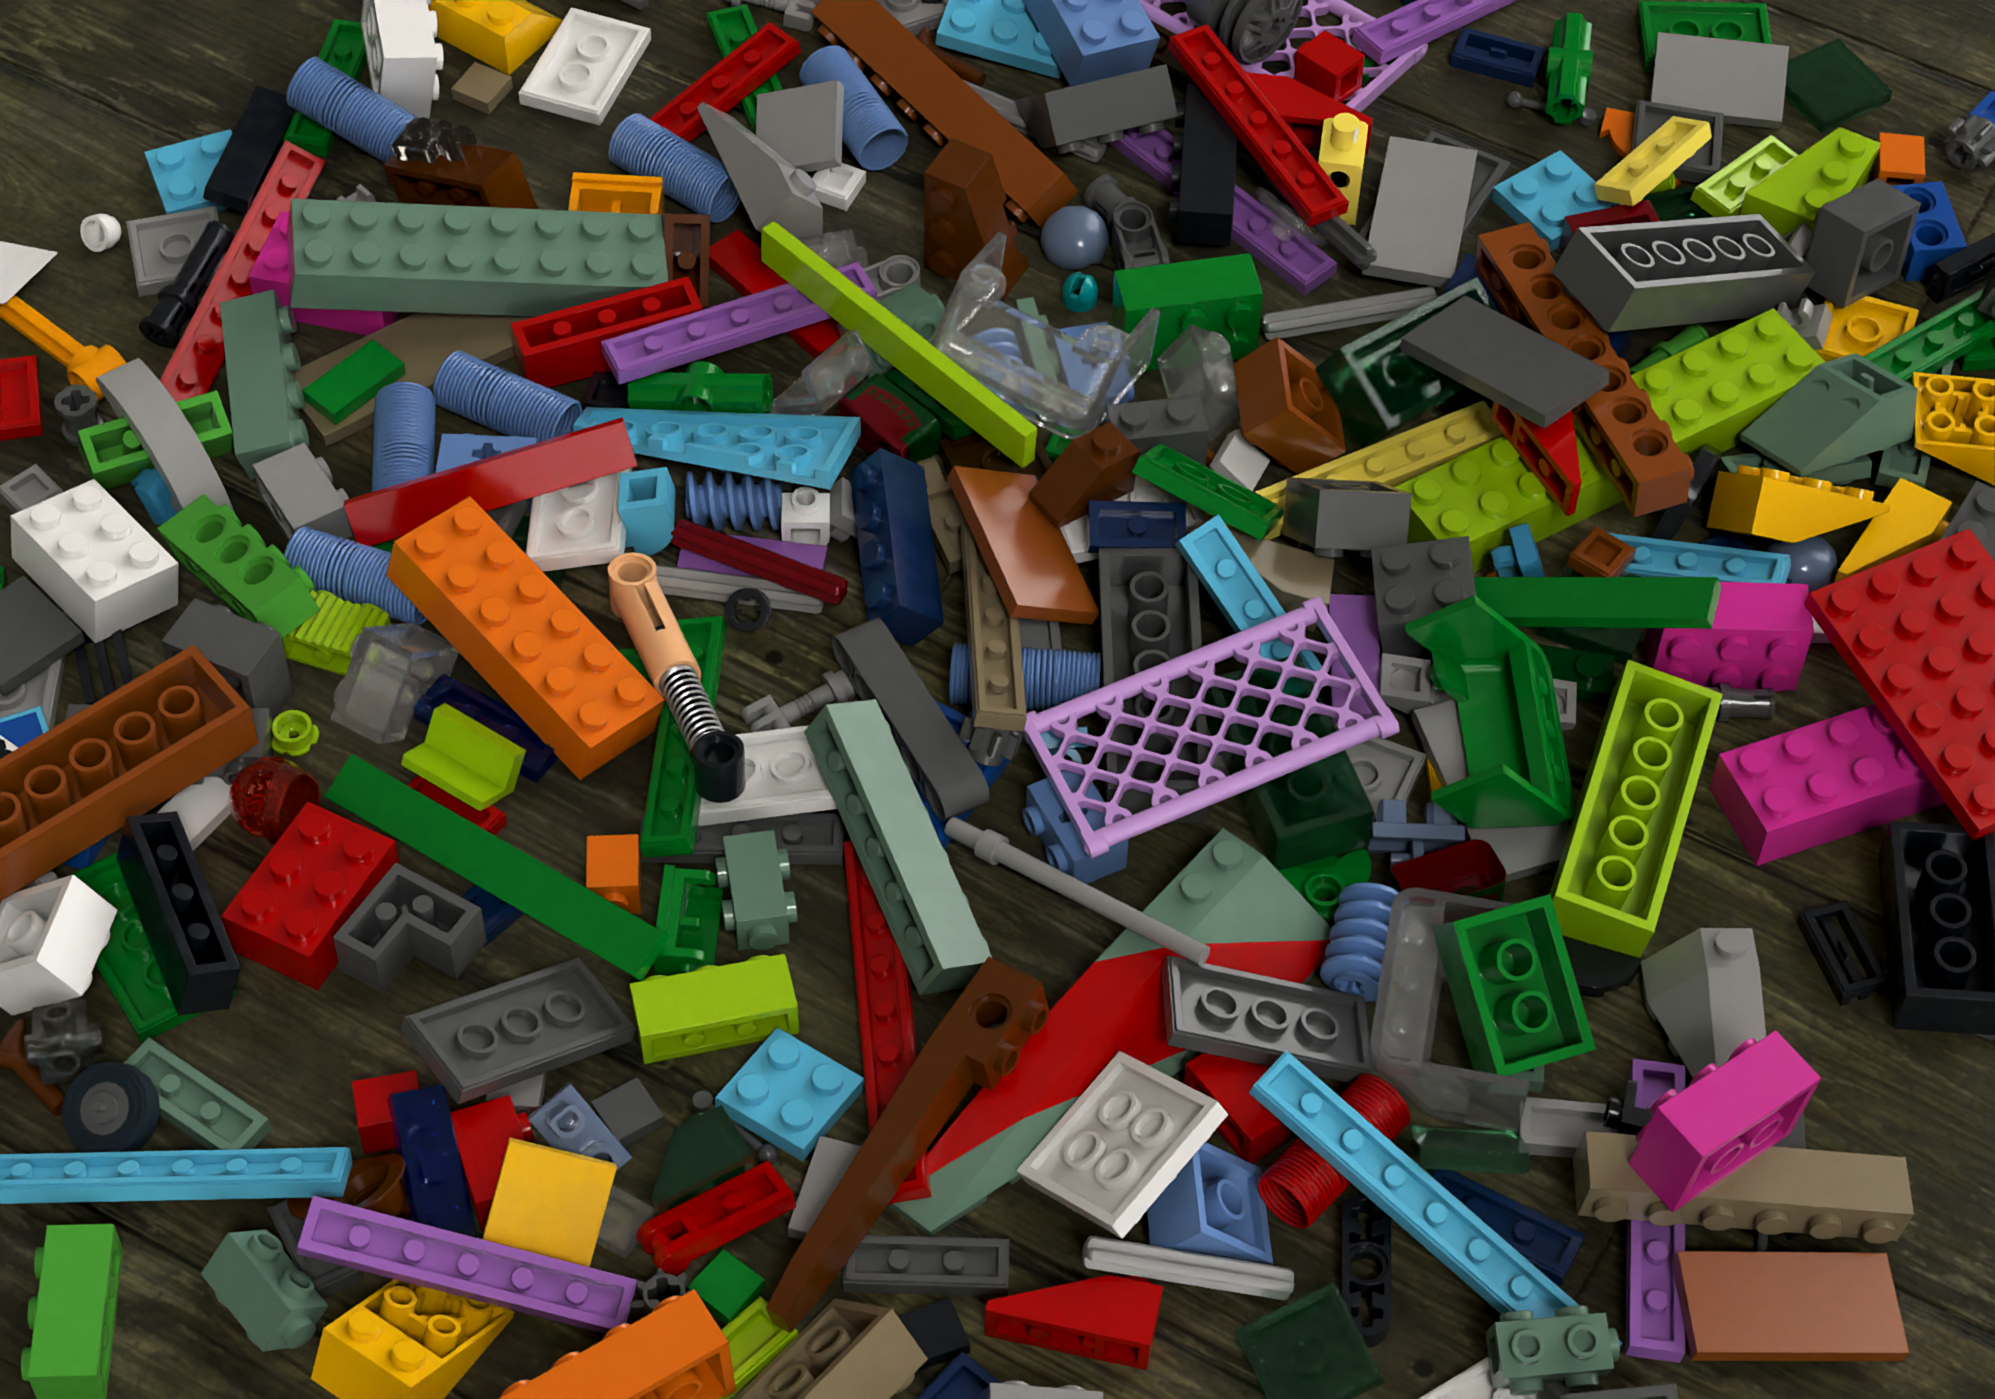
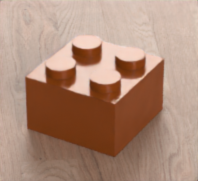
M1279 337L1274 338L1233 364L1236 380L1234 392L1238 399L1241 418L1239 428L1248 443L1257 445L1271 455L1277 464L1286 466L1297 475L1328 463L1346 452L1336 383L1332 377Z

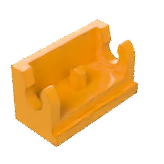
M573 172L568 210L637 214L665 213L663 177Z

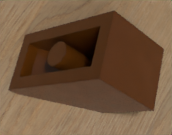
M656 213L662 217L668 281L689 276L702 307H709L710 215Z
M1108 422L1072 440L1029 492V500L1059 529L1086 515L1089 500L1114 501L1132 492L1136 474L1132 473L1139 458L1140 450L1111 422Z

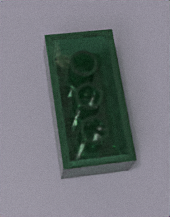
M1477 277L1347 344L1315 368L1362 449L1472 390L1402 352L1401 338L1465 295L1498 312Z
M1298 654L1294 665L1306 669L1300 654ZM1285 657V658L1278 659V660H1274V661L1284 662V661H1286L1289 657ZM1246 668L1219 675V677L1235 681L1240 680ZM1257 668L1253 671L1248 684L1264 689H1274L1281 674ZM1290 677L1287 679L1282 693L1303 699L1308 698L1312 693L1314 684L1309 680ZM1216 686L1210 687L1205 694V704L1227 708L1231 705L1235 692ZM1318 694L1316 702L1323 704ZM1247 695L1241 698L1236 711L1253 717H1261L1265 714L1269 701ZM1281 704L1275 707L1270 720L1287 726H1296L1301 719L1303 710ZM1317 713L1309 716L1304 728L1306 731L1314 733L1318 738L1336 732L1330 717ZM1206 715V724L1211 735L1214 736L1218 734L1224 720ZM1233 723L1229 726L1224 739L1241 745H1249L1253 742L1258 729ZM1268 732L1263 735L1258 748L1268 752L1273 758L1290 751L1292 739L1284 735ZM1345 750L1239 794L1268 860L1278 871L1369 846L1374 809ZM1227 751L1220 752L1230 775L1245 769L1244 756Z

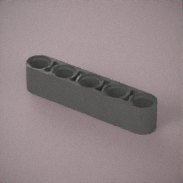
M877 617L832 636V649L841 670L848 677L861 701L877 700L885 720L890 725L891 734L900 754L910 770L913 782L938 820L941 822L947 821L952 817L988 803L990 801V792L980 768L884 622Z

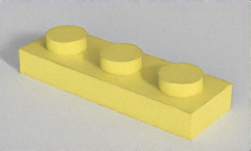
M1672 116L1594 184L1597 200L1634 206L1642 201L1651 190L1667 179L1675 169L1692 157L1698 149L1712 138L1709 122Z

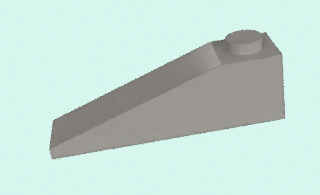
M702 102L697 109L755 229L761 232L763 227L774 221L820 256L823 249V208L814 192L816 184L812 178L803 170L796 169L735 118Z
M1699 928L1642 960L1640 975L1646 1009L1653 1021L1659 1020L1669 1037L1668 1047L1675 1058L1680 1057L1692 1078L1711 1063L1720 1067L1728 1062L1733 1051L1746 1040L1754 1038L1758 1042L1766 1037L1760 967L1752 928Z

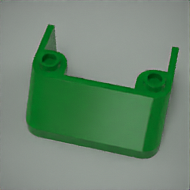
M1475 595L1405 624L1406 633L1432 653L1433 663L1430 665V675L1436 688L1439 691H1445L1457 701L1469 777L1432 791V801L1472 829L1555 826L1573 819L1575 816V802L1552 672L1549 662L1539 645Z

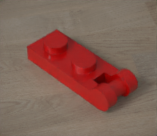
M767 1160L648 1220L638 1229L636 1239L647 1254L654 1255L653 1263L657 1269L661 1268L665 1274L677 1277L688 1268L690 1261L796 1208L794 1193ZM682 1233H684V1235H682V1236H680V1237H678V1238L672 1240L673 1238H675V1237L681 1235Z

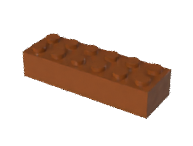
M194 644L0 759V901L125 825L126 817L143 815L259 744L250 706Z

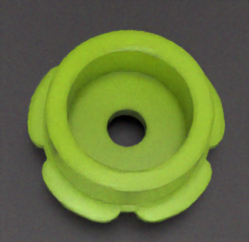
M285 711L279 714L272 723V748L279 754L286 753L292 757L302 756L310 751L311 745L318 742V727L312 725L310 717L302 711Z

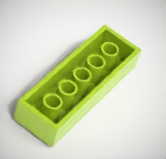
M1629 659L1627 660L1612 691L1575 809V816L1572 819L1549 893L1551 894L1563 936L1634 957H1641L1656 928L1723 696L1722 693Z

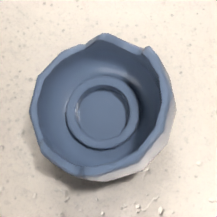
M1085 206L1062 207L1049 216L1041 232L1040 243L1048 261L1063 270H1080L1088 267L1090 264H1099L1103 259L1106 248L1110 247L1109 235L1104 220L1096 211Z
M1821 535L1796 543L1772 540L1770 545L1766 547L1765 552L1790 555L1791 569L1788 578L1792 580L1791 584H1808L1810 593L1834 583L1837 575V556L1835 550Z

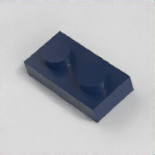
M1089 500L1087 505L1088 553H1098L1099 548H1177L1175 544L1186 536V503Z

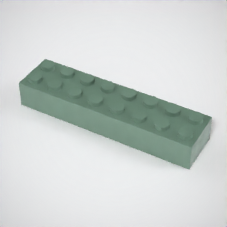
M291 198L287 225L290 308L536 317L668 282L662 217L660 214Z

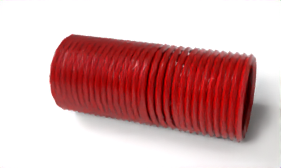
M1361 1074L1340 1095L1345 1102L1391 1142L1410 1123L1409 1108L1403 1097L1392 1085L1378 1076ZM1298 1138L1269 1166V1169L1265 1170L1262 1176L1258 1177L1257 1186L1263 1201L1278 1218L1295 1228L1306 1229L1328 1209V1206L1335 1202V1199L1346 1190V1187L1350 1186L1351 1182L1301 1138Z

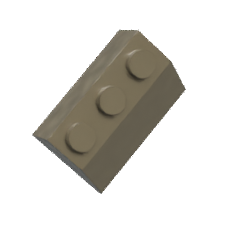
M834 1298L734 1399H890L893 1395L905 1390L915 1378L914 1373L928 1358L892 1308Z

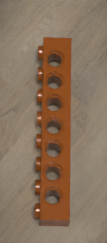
M1529 222L1478 235L1475 270L1503 314L1609 370V384L1572 409L1574 425L1633 517L1686 503L1690 481L1694 479V467L1689 455L1682 453L1674 442L1669 425L1666 421L1659 419L1651 406L1647 392L1644 389H1639L1631 377L1626 360L1617 356L1610 345L1606 330L1598 327L1593 321L1590 312L1579 300L1574 299L1565 291V285L1552 272L1556 262L1551 256L1547 241L1544 238H1539Z

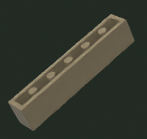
M1585 1131L1573 1157L1577 1216L1596 1217L1604 1222H1616L1623 1219L1650 1221L1657 1226H1671L1675 1224L1701 1225L1714 1231L1738 1228L1757 1230L1766 1235L1788 1232L1811 1234L1818 1239H1832L1835 1237L1863 1238L1867 1242L1879 1244L1898 1241L1914 1215L1906 1157L1772 1146L1673 1213L1628 1164L1639 1144L1635 1140L1637 1135Z

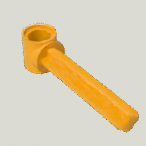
M16 295L11 297L5 304H0V318L68 368L67 377L71 385H86L96 393L98 402L105 397L96 382V378L126 364V361L117 350L107 344L101 348L93 345L84 347Z

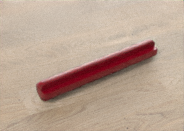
M678 520L674 530L671 532V535H673L671 543L678 548L834 606L840 605L847 595L848 581L843 577L689 520Z

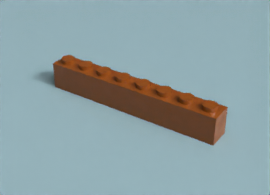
M821 0L811 11L822 23L817 31L832 46H838L842 43L862 72L868 67L874 73L869 78L870 81L884 95L888 97L892 92L897 94L900 99L895 104L913 122L919 117L927 122L922 129L940 147L946 141L948 142L953 138L992 154L1005 195L1009 199L1004 206L1020 222L1024 223L1030 218L1042 230L1049 216L1064 207L1079 192L1063 171L876 0Z

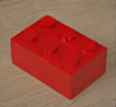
M307 801L221 915L223 926L234 952L318 991L338 964L333 936L395 863L400 864L395 840Z

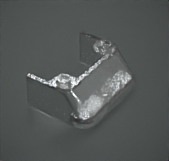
M998 232L961 272L930 344L1027 420L1063 438L1076 439L1096 429L1106 417V405L1117 404L1150 365L1161 311L1152 307L1130 334L1111 325H1095L1085 330L1076 339L1000 301L1006 289V278L1001 270L1007 235Z
M1424 888L1405 889L1397 894L1392 902L1368 1050L1370 1062L1417 1107L1431 1117L1518 1133L1530 1080L1430 1063L1441 984H1448L1432 927L1512 905V903Z

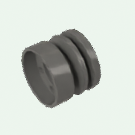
M1188 0L1186 13L1193 25L1200 27L1208 24L1228 50L1234 52L1241 60L1252 64L1261 62L1272 55L1286 41L1297 23L1302 10L1303 0Z

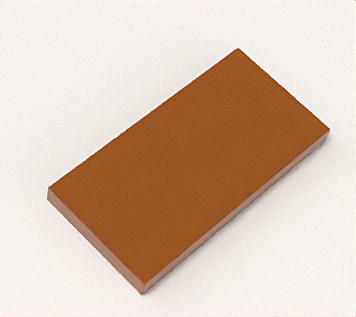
M954 466L947 479L1009 616L1092 625L1100 612L1061 529H1058L1029 500V492L1038 483L1036 476Z
M1677 1251L1672 1259L1691 1361H1903L1909 1354L1887 1253Z

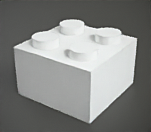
M75 875L24 889L3 899L0 903V1007L13 1016L82 996L92 982L93 968L100 951L109 941L110 927L118 910Z

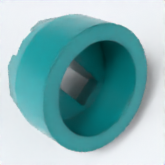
M1082 272L1070 274L1062 286L1061 299L1063 305L1074 312H1086L1093 309L1098 301V286L1095 279L1091 275L1082 274ZM1075 289H1080L1079 295L1073 293Z

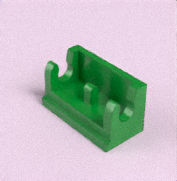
M665 865L656 928L668 935L669 939L654 961L655 975L671 976L692 972L702 966L715 965L722 913L721 901L724 898L723 889L709 886L716 884L717 875L706 870L675 868V865ZM695 884H703L707 887H700Z

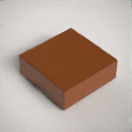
M1595 526L1571 552L1567 566L1585 577H1619L1634 560L1636 549Z

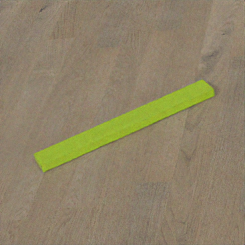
M772 221L762 228L761 261L1021 468L1034 461L1037 427L778 223Z

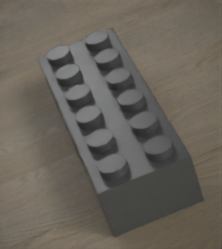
M1760 214L1578 227L1552 270L1554 275L1565 285V291L1574 299L1579 300L1591 313L1593 321L1607 332L1753 318L1772 308L1777 311L1780 302H1785L1788 305V309H1792L1816 273Z
M1099 548L1097 608L1100 612L1098 615L1099 652L1102 654L1100 688L1202 647L1198 577L1178 548ZM1185 675L1169 682V694L1193 699L1197 696L1202 683L1191 679L1189 675ZM1141 693L1123 700V712L1146 718L1150 716L1156 702L1146 698ZM1166 705L1162 707L1156 721L1180 727L1185 723L1190 711ZM1197 715L1190 730L1207 735L1206 715ZM1103 717L1102 735L1105 733L1110 720ZM1119 724L1115 727L1110 740L1133 746L1138 743L1143 729L1127 724ZM1152 733L1144 749L1168 755L1172 752L1177 738L1161 733ZM1187 742L1182 746L1178 759L1195 764H1203L1208 757V746ZM1111 751L1104 753V771L1115 774L1123 773L1131 757ZM1140 761L1137 763L1131 777L1148 783H1156L1160 780L1165 767L1148 761ZM1175 770L1171 772L1165 787L1176 791L1180 796L1199 788V776ZM1104 781L1105 802H1110L1113 799L1118 785ZM1128 789L1124 792L1118 806L1129 810L1134 815L1152 807V795ZM1208 807L1169 823H1207Z

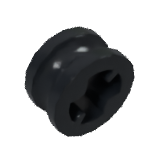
M743 588L730 595L726 602L725 613L727 620L733 627L740 631L753 632L767 625L771 618L772 606L769 598L762 591L753 588ZM756 598L761 607L756 608L757 611H761L760 617L757 621L747 618L742 622L737 616L738 612H742V609H736L738 602L741 599L751 601Z

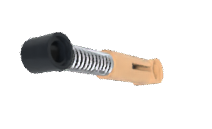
M632 552L619 555L608 566L611 611L615 616L622 619L653 687L667 701L670 711L684 737L694 765L696 792L700 797L710 802L723 803L732 801L744 792L746 786L744 744L738 736L724 731L700 682V667L657 581L656 563L651 557L642 553Z

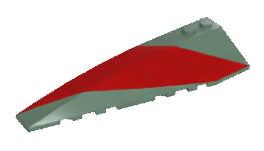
M1224 828L1142 911L1146 915L1209 946L1210 954L1205 962L1207 964L1300 984H1306L1321 968L1322 963L1326 960V946L1330 943L1331 927L1263 854ZM1126 928L1049 1011L1048 1019L1043 1029L1038 1034L1031 1035L1021 1049L1020 1057L1014 1070L1009 1075L1002 1076L992 1091L983 1087L927 1153L932 1197L893 1203L889 1206L931 1237L986 1202L987 1195L1007 1182L1012 1185L1020 1180L1022 1177L1016 1172L1019 1166L1119 1051L1170 1077L1182 1070L1185 1071L1186 1063L1203 1052L1167 1045L1161 967L1167 955L1186 958Z

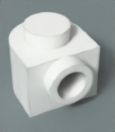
M800 487L793 493H782V541L826 546L830 540V493H818L817 490L811 487Z

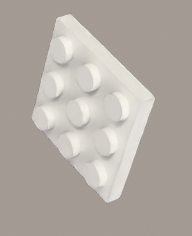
M1119 1051L1019 1166L1016 1172L1030 1186L1123 1239L1165 1188L1176 1178L1177 1174L1199 1148L1211 1137L1216 1128L1228 1116V1113L1213 1098Z

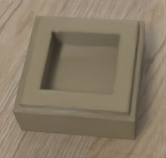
M474 62L451 88L452 100L490 115L512 90V77Z

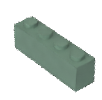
M274 289L220 302L235 456L250 480L255 479L253 464L304 442L307 447L309 446L308 431L299 414V409L305 408L304 394L299 381L295 378V371L301 369V362L295 344L291 342V333L297 331L296 320L290 306L282 305Z

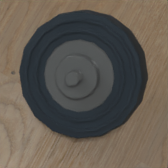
M114 1061L91 1065L78 1074L67 1089L62 1106L63 1127L71 1142L85 1153L134 1152L139 1150L147 1143L156 1130L160 1114L158 1092L151 1079L135 1066Z

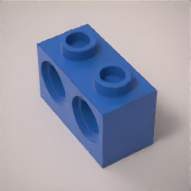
M1943 182L1891 185L1921 203L1901 270L1904 281L1931 280L1932 275L1937 273L1934 270L1936 263L1967 247Z

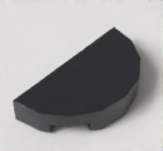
M1563 936L1580 996L1598 998L1604 996L1605 992L1617 990L1622 986H1628L1632 983L1640 969L1641 958Z

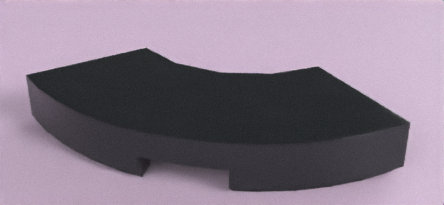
M1707 443L1701 449L1693 463L1694 479L1690 481L1687 502L1666 509L1651 536L1652 538L1673 540L1694 501L1697 500L1722 456L1720 450Z

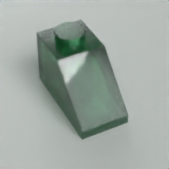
M722 1105L707 1113L698 1112L691 1115L680 1127L673 1130L652 1193L654 1217L754 1167L752 1151Z

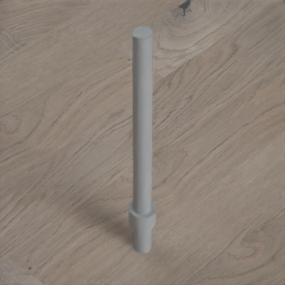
M952 817L947 822L944 830L945 835L974 849L975 856L992 865L1001 863L1200 966L1208 959L1210 954L1209 946L1011 846L1007 837L991 829L982 831L957 817Z

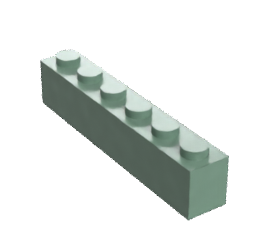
M876 699L826 704L804 731V734L918 994L925 995L966 988L988 956L991 958L992 956L989 952L988 943L982 936L971 912L968 899L962 892L949 863L948 854L943 849L931 823L929 812L923 805L913 783L910 770L904 762L891 734L890 725L885 720Z

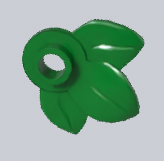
M1313 835L1309 836L1297 852L1294 863L1272 862L1274 867L1326 922L1334 920L1335 911L1339 907L1340 892L1346 886L1369 882L1371 875V860L1367 850H1355L1338 859L1322 841ZM1320 898H1328V899H1330L1331 901H1326V902H1325V901H1319L1318 899H1320Z

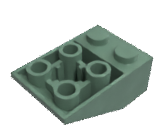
M1853 353L1816 366L1741 433L1740 440L1758 450L1762 455L1787 468L1792 474L1799 477L1812 476L1820 470L1840 463H1850L1855 458L1875 451L1888 450L1893 445L1913 439L1917 388L1857 353Z

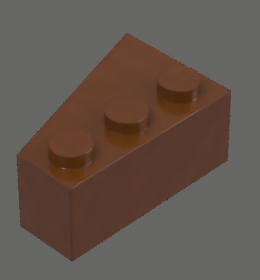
M415 133L399 151H396L383 164L399 201L403 203L539 209L515 152Z
M953 138L948 141L924 172V268L933 271L939 276L948 277L1004 301L1029 267L1026 255L1019 254L1014 240L1018 234L1015 222L1007 220L1003 208L1007 198L992 154Z

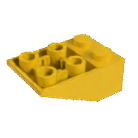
M1913 372L1912 386L1917 388L1914 448L1995 486V379Z
M1738 465L1737 473L1718 471L1706 527L1750 537L1796 543L1888 513L1891 505L1873 501V491L1848 486L1832 485V482L1809 477L1790 476L1788 472L1763 467L1760 469Z
M394 1279L323 1328L311 1380L339 1399H444L511 1321L514 1311Z

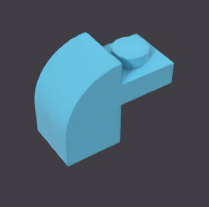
M667 467L620 473L618 513L626 529L625 548L634 547L636 553H642L647 556L653 555L664 549L673 538L671 532L674 530L676 491Z

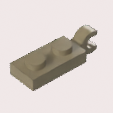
M935 457L917 461L916 464L923 466L925 471L934 544L949 574L962 571L961 526L964 514L949 481H945Z

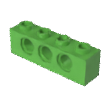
M203 494L157 528L178 563L238 616L254 623L263 622L270 625L280 633L281 639L320 611L310 594L315 589V586L304 570L298 565L291 569L289 562L275 545L271 544L266 548V544L258 532L250 524L242 527L236 514L225 503L218 507Z

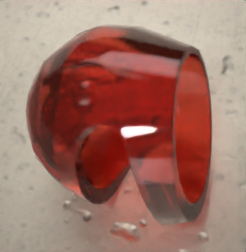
M269 756L259 758L239 771L231 784L228 801L233 819L241 829L251 835L267 838L270 844L275 845L307 801L317 806L320 805V791L316 778L292 761Z

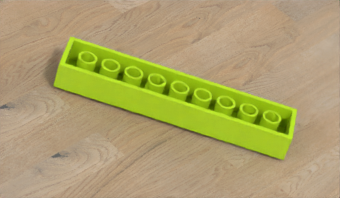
M1772 308L1631 375L1639 389H1644L1647 392L1651 406L1659 419L1666 421L1669 425L1673 440L1680 451L1687 453L1692 463H1694L1706 443L1720 450L1721 453L1743 443L1740 437L1746 428L1816 366L1826 362ZM1575 425L1582 483L1576 510L1572 515L1566 516L1504 435L1394 487L1412 494L1407 544L1469 536L1474 572L1493 564L1492 550L1502 546L1514 547L1509 528L1528 523L1536 543L1623 500Z

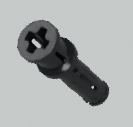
M216 220L209 221L172 284H168L160 289L157 294L158 303L149 317L142 318L139 323L140 332L149 341L164 348H173L177 345L179 330L187 318L193 317L198 308L197 296L229 243L234 239V233L228 226Z

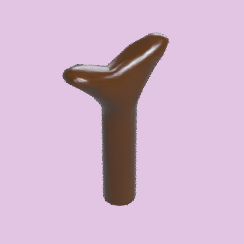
M929 26L923 27L917 39L961 79L982 87L986 80V74L935 45V40L931 35Z
M25 1019L18 1020L6 1032L0 1043V1068L13 1071L54 1116H59L62 1114L65 1095L29 1058L24 1039L26 1021Z

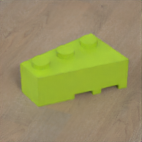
M1842 127L1837 128L1747 191L1740 215L1760 214L1781 236L1803 222L1815 232V216L1825 203L1831 202L1851 192L1853 189L1870 182L1881 143Z

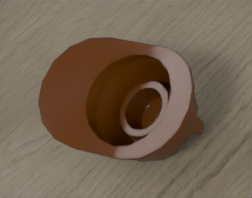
M395 1153L380 1155L374 1158L352 1160L353 1164L343 1197H322L409 1220L412 1215L407 1201V1192L401 1181L406 1163L402 1155ZM288 1198L287 1206L291 1215L300 1220H306L312 1198Z

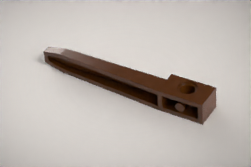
M988 956L927 1041L793 1255L766 1307L772 1324L791 1333L820 1300L973 1083L992 1091L1002 1076H1007L1014 1070L1018 1063L1021 1049L1031 1035H1036L1043 1029L1048 1019L1049 1007L1041 981ZM1002 1023V1024H1001L1000 1026H998V1027H995V1028H987V1027H989V1026L992 1025V1024Z

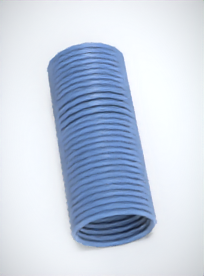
M826 46L811 54L800 70V82L803 86L838 80L844 86L842 141L861 167L873 171L884 169L895 163L905 152L908 145V134L846 49L840 46Z
M314 56L307 59L298 68L289 83L286 94L288 106L329 129V131H333L339 137H343V139L376 157V159L383 161V163L396 151H399L415 133L425 135L427 133V125L424 120L381 96L378 92H374V90L359 83L354 78L349 77V75L319 59V57Z
M634 113L626 117L614 131L609 142L608 154L610 161L620 169L635 176L663 177L664 195L674 199L697 214L710 215L712 223L724 221L739 205L741 198L723 161L685 141L680 136L673 134L665 127L649 120L642 114Z
M461 350L453 352L444 360L433 384V395L435 396L437 406L506 436L515 435L537 438V443L574 432L573 424L583 414L581 403L578 400L558 393L553 389L546 388L525 377L518 376L513 372L510 373L508 370L478 359Z
M408 381L395 382L384 386L375 397L372 492L434 474L435 396L428 388Z
M306 526L299 528L290 538L284 556L289 562L291 569L298 565L304 570L313 582L315 592L326 590L340 597L343 601L349 600L353 604L358 603L360 605L363 603L376 605L386 611L390 618L418 626L427 620L420 610L386 576L391 557L390 552Z
M955 642L953 644L949 682V703L951 706L953 704L956 706L958 704L961 706L965 704L966 707L968 705L972 707L967 643L962 644L960 642L958 644ZM1021 647L1026 710L1029 707L1032 711L1035 707L1036 711L1040 710V708L1042 711H1045L1099 689L1102 655L1100 652L1096 653L1094 651L1091 653L1088 651L1086 653L1085 650L1083 652L1080 650L1076 652L1070 649L1068 651L1065 649L1063 651L1055 649L1053 652L1050 648L1047 653V650L1043 648L1041 653V649L1038 647L1035 654L1033 647L1028 649L1026 647L1022 649Z

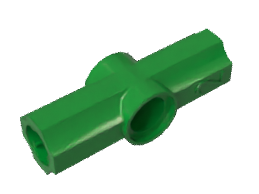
M1567 12L1563 18L1555 20L1552 44L1549 46L1545 85L1548 86L1545 113L1550 115L1555 123L1571 124L1573 120L1583 117V112L1585 111L1586 93L1589 89L1593 51L1590 50L1592 24L1587 22L1583 14Z
M704 361L689 364L685 372H658L627 382V401L630 409L770 414L773 406V382L770 374L724 373L718 366Z

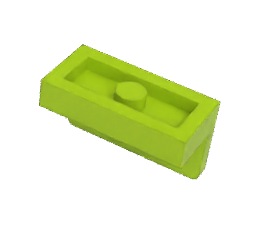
M444 703L433 710L424 743L404 753L401 765L476 810L481 811L514 792L526 750Z

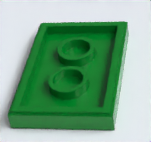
M1638 2L1637 20L1644 72H1653L1658 32L1772 44L1767 5L1765 3Z
M1163 443L1157 444L1140 456L1132 473L1213 516L1219 514L1224 522L1260 541L1279 524L1285 512L1280 505Z

